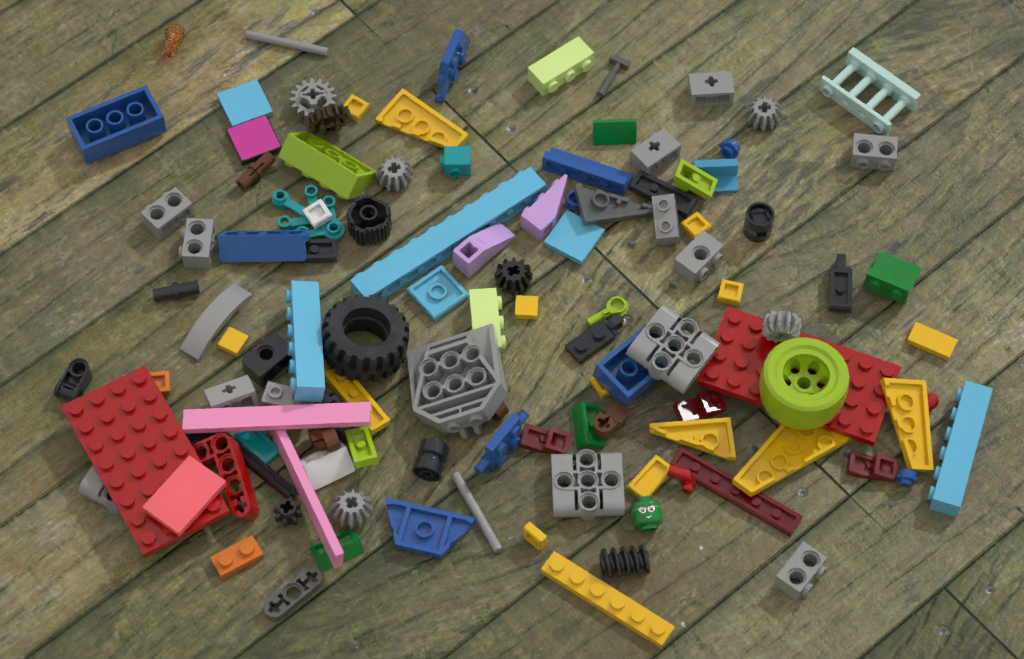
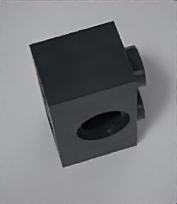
M275 332L270 337H265L253 351H248L243 356L241 362L243 371L262 388L268 381H271L289 366V360H292V356H288V343ZM265 357H271L269 360H263Z

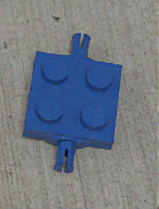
M521 410L518 415L512 413L485 445V453L474 467L477 473L482 474L485 469L493 472L497 466L501 467L505 463L507 454L511 449L515 450L521 442V425L529 417L526 411Z

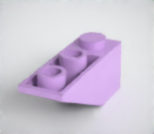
M566 174L560 179H556L551 184L549 190L541 193L535 203L530 207H526L521 213V228L540 242L550 234L557 224L567 190L568 176Z
M500 222L473 234L453 250V265L469 278L510 243L516 235Z

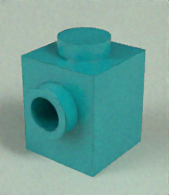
M444 146V155H440V168H444L445 177L471 176L470 146Z

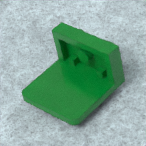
M881 252L873 267L869 268L863 288L905 305L921 269L914 264Z

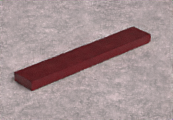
M683 447L679 449L670 462L672 465L690 470L696 480V484L789 537L793 535L803 519L802 515L762 492L750 497L732 484L734 478L732 475Z

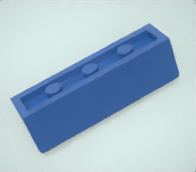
M551 148L550 152L545 151L543 155L542 170L560 176L566 174L569 179L623 197L633 177L631 173L556 148Z
M310 230L224 231L217 236L220 262L305 261L307 259L305 243L310 239Z

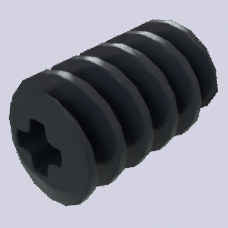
M632 545L629 547L628 553L624 546L620 547L619 553H617L615 547L610 549L609 555L605 548H602L600 551L599 564L602 579L604 572H607L609 578H612L614 571L617 572L619 577H622L623 570H626L628 576L632 575L633 569L636 570L638 575H641L642 568H645L647 574H650L649 554L644 545H639L638 551Z

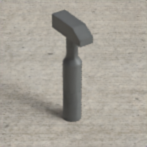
M618 55L610 56L609 62L615 64V66L609 71L596 93L598 97L604 98L617 76L618 69L622 67L628 70L631 61Z

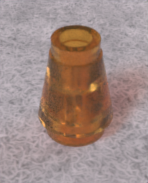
M169 24L165 28L162 51L165 56L174 57L185 37V29L182 26Z

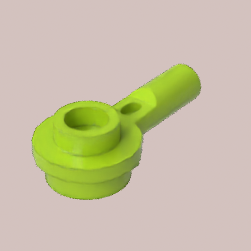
M615 296L607 302L605 309L587 318L586 322L591 327L597 322L610 316L613 317L616 314H619L622 318L627 314L629 305L624 298Z

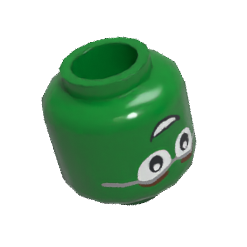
M643 496L637 498V502L630 507L633 526L640 529V532H651L659 529L658 526L663 522L659 501L651 500V496Z

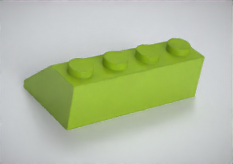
M308 131L289 133L278 156L285 161L284 163L287 166L302 171L303 176L317 180L321 187L333 190L343 200L360 196L376 178L377 171L316 134L308 133Z

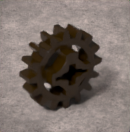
M330 104L318 107L314 112H310V115L305 116L304 124L308 133L316 134L319 132L321 135H326L327 133L340 131L341 127H345L346 123L351 122L352 116L348 106Z

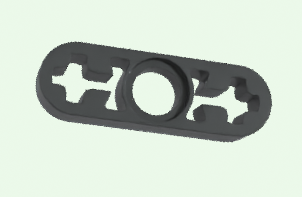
M315 567L306 568L271 596L264 604L266 618L272 622L281 621L317 592L323 585L321 571ZM310 576L314 578L316 576L317 582H308L307 577ZM292 589L300 592V596L295 600L287 597V593ZM270 607H279L280 612L276 613L275 611H273L271 613Z

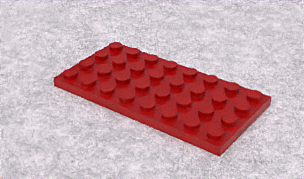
M727 306L714 338L721 343L720 347L701 371L697 385L764 408L759 391L761 369L768 354L781 342L774 343L773 340L769 341L763 336V318ZM800 332L799 338L818 339L836 349L844 358L849 372L848 394L840 412L832 421L819 428L874 446L888 407L880 380L882 378L898 379L902 366ZM795 368L790 370L794 374L799 373ZM811 369L808 370V373L815 375L816 371ZM822 383L817 384V387L823 388L825 386Z
M146 366L140 367L61 406L62 412L144 558L230 515V510L219 493L179 537L143 511L142 506L189 455L202 464Z

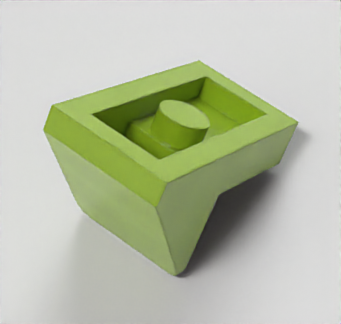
M682 158L679 160L673 175L677 188L685 192L691 190L706 200L712 197L718 179Z
M368 426L345 431L351 460L356 469L379 463Z

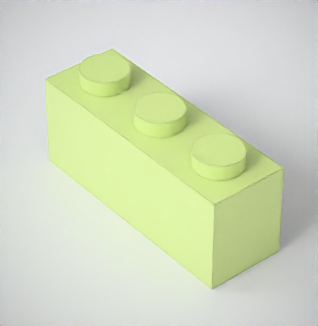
M578 36L529 66L527 80L542 96L553 93L564 83L571 82L577 75L589 71L594 65V52Z
M496 288L470 289L469 304L472 330L493 324L500 357L502 358V349H506L505 335H501L500 329H504V318L499 316L498 311L502 310V298L497 296Z

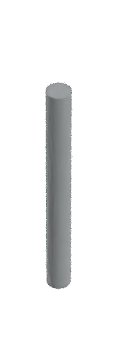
M247 30L245 33L246 39L327 56L329 51L327 47Z
M460 472L453 473L451 477L494 553L502 551L503 548Z

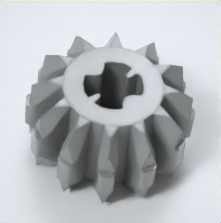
M763 95L762 99L755 96L753 101H749L747 104L745 116L748 125H753L754 130L761 128L762 132H764L768 128L772 131L774 126H778L780 123L782 109H780L779 102H774L773 97L766 99L765 95Z
M391 155L390 160L383 158L382 164H378L376 179L379 181L381 188L386 187L388 192L395 189L398 193L399 188L406 190L407 184H411L413 168L408 160L403 161L401 155L397 159H394Z
M771 311V313L765 314L762 324L763 336L769 341L773 340L774 343H782L789 339L799 338L802 329L801 318L795 313H790V311Z
M352 489L351 493L343 490L342 496L336 495L335 503L332 505L335 522H340L342 528L349 525L351 530L354 525L361 528L362 522L368 523L373 512L369 496H365L363 491L356 493L354 489Z

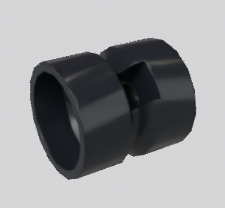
M755 202L748 206L746 210L743 233L752 242H764L772 234L775 212L769 204Z
M423 439L412 468L413 474L425 481H440L445 468L442 464L447 462L450 447L438 439Z

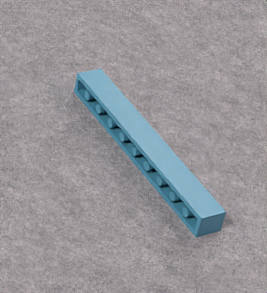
M531 167L524 171H519L512 179L500 183L493 191L484 193L477 201L465 205L461 211L446 217L439 225L430 227L423 235L411 239L407 245L392 251L385 259L376 261L366 271L357 273L350 280L351 292L355 296L358 294H363L364 297L375 295L377 299H386L452 257L453 250L469 236L499 222L503 224L521 213L526 207L533 205L537 197L541 193L546 192V183Z

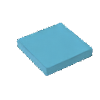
M257 79L217 93V98L231 127L265 114L267 117L273 116V111Z
M566 210L545 239L544 246L583 265L605 234V229L595 224L584 226L580 216Z
M442 264L406 288V293L434 323L469 299V293Z

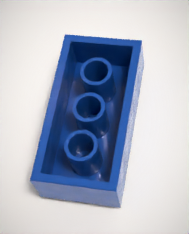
M147 85L66 117L69 132L86 165L167 132L164 116Z
M644 327L596 364L592 375L618 403L625 407L658 381L650 376L645 367L626 355L628 348ZM650 334L653 338H659L656 334ZM669 347L671 351H678L675 347ZM656 363L657 367L665 368L663 364Z

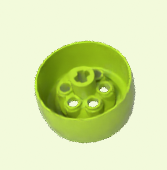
M807 337L789 339L777 345L768 354L762 366L759 380L760 398L765 410L780 424L799 430L819 428L832 421L840 412L848 394L849 372L844 358L829 344ZM795 368L799 373L794 374L790 370ZM808 370H815L816 374L811 375L808 373ZM822 383L825 386L823 388L817 387V384Z

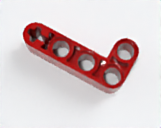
M217 433L194 444L192 447L202 464L207 468L217 465L220 477L226 481L227 485L224 487L232 514L246 522L254 521L260 511L238 441L225 433ZM228 441L227 447L223 450L224 443ZM207 451V455L202 459L203 453ZM234 462L233 469L229 471L230 465ZM241 483L240 490L236 492V487Z

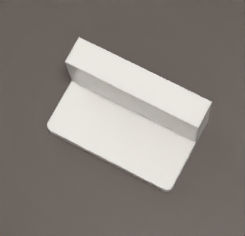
M340 442L341 448L331 452L327 450L317 451L300 459L314 490L355 471L349 452L343 443Z

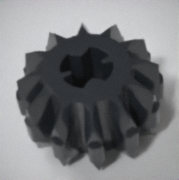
M513 257L512 261L504 259L503 264H498L497 271L494 273V279L497 288H502L504 294L511 291L512 296H514L516 291L523 294L524 288L529 289L533 274L529 264L525 265L523 259L516 261L515 257Z

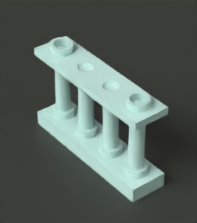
M854 47L848 52L847 67L833 80H830L825 75L821 77L819 91L825 97L831 98L882 136H889L892 125L890 121L904 107L913 112L918 107L921 97L919 92ZM853 72H857L864 77L850 92L839 86ZM870 83L881 89L867 104L856 98ZM887 95L891 96L898 102L882 117L873 109Z

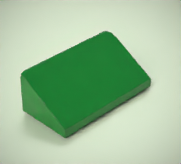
M593 120V145L636 144L637 120Z
M580 402L572 409L576 447L579 450L605 447V439L597 437L592 430L594 418L601 412L600 405Z
M353 529L345 530L336 535L344 552L343 563L364 553L361 540ZM322 542L309 548L322 572L333 568Z

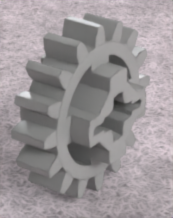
M311 78L310 83L303 80L302 86L296 84V91H291L290 105L292 106L293 113L297 112L298 118L310 115V112H314L318 107L336 104L337 102L334 87L330 88L329 82L322 84V79L314 82V79Z

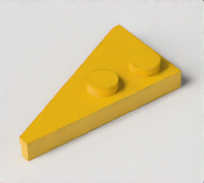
M730 417L649 424V431L654 435L732 462L736 461Z

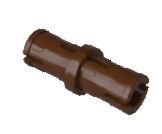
M266 151L255 163L249 164L248 169L235 180L238 187L245 191L257 178L260 179L263 176V172L275 163L276 160L273 155ZM261 165V167L250 177L249 175H251Z

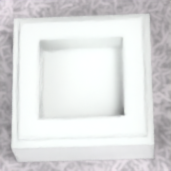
M322 199L317 200L302 210L314 230L333 219L331 212Z

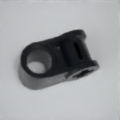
M76 358L69 363L62 378L59 379L55 386V397H63L73 401L84 395L93 378L89 364L85 359ZM84 370L82 374H76L78 371Z

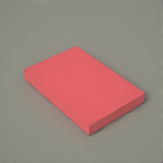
M189 455L142 508L144 512L180 537L227 484L224 479Z

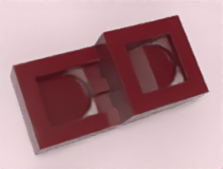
M714 390L698 393L696 398L677 401L673 405L679 421L708 419L728 409L721 393Z
M526 423L523 427L519 447L550 455L567 454L572 434L553 427L545 430Z
M851 450L848 454L846 474L869 480L895 482L899 459L880 453L870 456Z

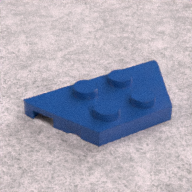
M455 29L441 59L437 86H440L434 100L436 103L443 104L452 82L457 81L460 65L463 66L465 63L466 51L471 39L462 30Z
M386 498V508L396 549L442 559L475 523V517Z

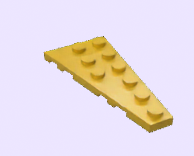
M781 424L733 478L732 484L752 497L853 439L822 428L799 430Z

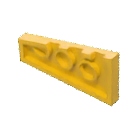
M403 88L375 118L376 123L443 149L444 146H463L469 139L467 132Z
M882 378L880 383L907 469L916 472L933 471L926 380Z

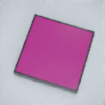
M266 114L226 128V134L242 166L257 161L266 151L273 155L279 153L282 149V145Z

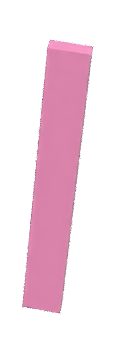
M371 402L184 409L182 429L185 434L371 426Z
M269 430L334 569L341 567L344 552L286 430Z

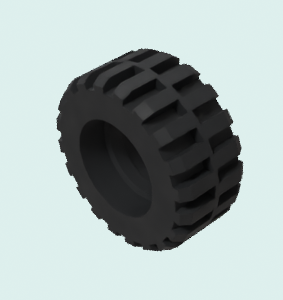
M358 294L354 298L351 296L343 298V302L337 301L327 311L323 319V359L326 360V364L331 370L335 369L336 374L341 377L344 375L350 381L360 380V383H367V381L372 380L373 383L380 381L382 377L387 379L392 376V372L395 373L400 369L401 364L405 360L410 336L406 317L402 312L398 313L399 308L394 304H388V300L381 298V300L377 299L375 295L364 297L363 294ZM354 331H367L377 335L383 343L369 347L353 343L346 335Z

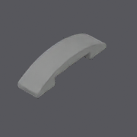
M235 283L224 290L196 321L185 338L180 351L199 362L212 347L214 337L236 311L241 312L251 300L253 294Z

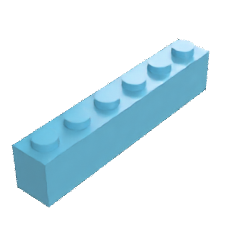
M291 280L290 290L286 289L285 303H289V307L286 308V320H290V324L287 325V338H291V342H288V356H292V360H289V373L293 374V378H290V392H294V401L322 402L325 391L319 282Z
M967 380L963 389L958 388L955 401H958L959 404L957 408L953 407L949 420L953 421L952 427H947L944 440H947L948 443L946 447L942 446L938 459L942 460L941 467L936 466L933 479L937 480L936 486L930 487L927 497L928 500H931L929 509L957 517L993 388Z

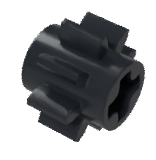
M291 496L289 499L284 500L280 498L279 505L273 506V511L276 514L275 522L281 521L284 524V528L292 524L296 526L297 519L303 518V513L300 510V501L295 503Z

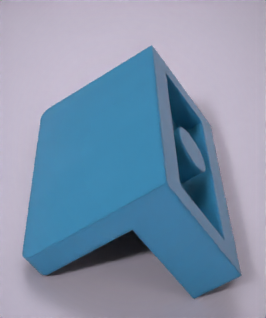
M738 158L694 160V166L718 179L713 194L738 192Z

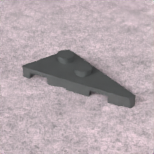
M579 183L573 187L584 226L654 216L653 206L650 204L642 203L640 205L630 202L629 198L613 193L608 194L599 189H596V191L583 188L582 184Z

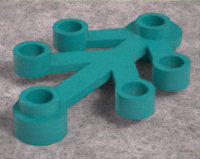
M314 185L306 186L304 190L305 197L308 199L309 205L317 201L318 189ZM275 191L272 195V204L276 209L283 210L288 208L302 216L293 219L286 215L281 216L278 219L279 229L289 230L290 228L298 227L296 230H309L305 226L311 224L302 211L305 207L290 199L286 191ZM327 195L322 201L331 212L333 219L320 226V228L311 229L310 238L325 236L327 239H337L338 241L344 236L345 227L342 222L336 220L335 198ZM288 222V224L282 225L281 223Z

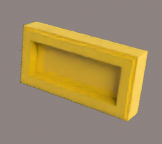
M916 322L906 343L949 361L958 339Z
M655 455L627 485L626 490L636 498L652 496L668 479L667 472L670 464L658 455Z

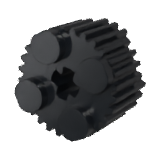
M362 194V197L357 196L358 199L354 201V204H350L346 213L350 237L352 236V239L360 246H366L367 244L371 246L372 243L376 245L377 242L381 243V241L388 240L390 230H392L389 203L384 202L382 199L378 200V197L374 199V196H369V194L366 196Z

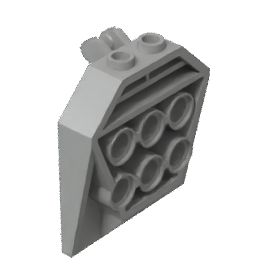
M494 325L482 326L407 351L412 408L419 420L445 434L460 432L463 439L469 438L467 427L473 426L477 435L482 434L481 424L492 418L508 394Z

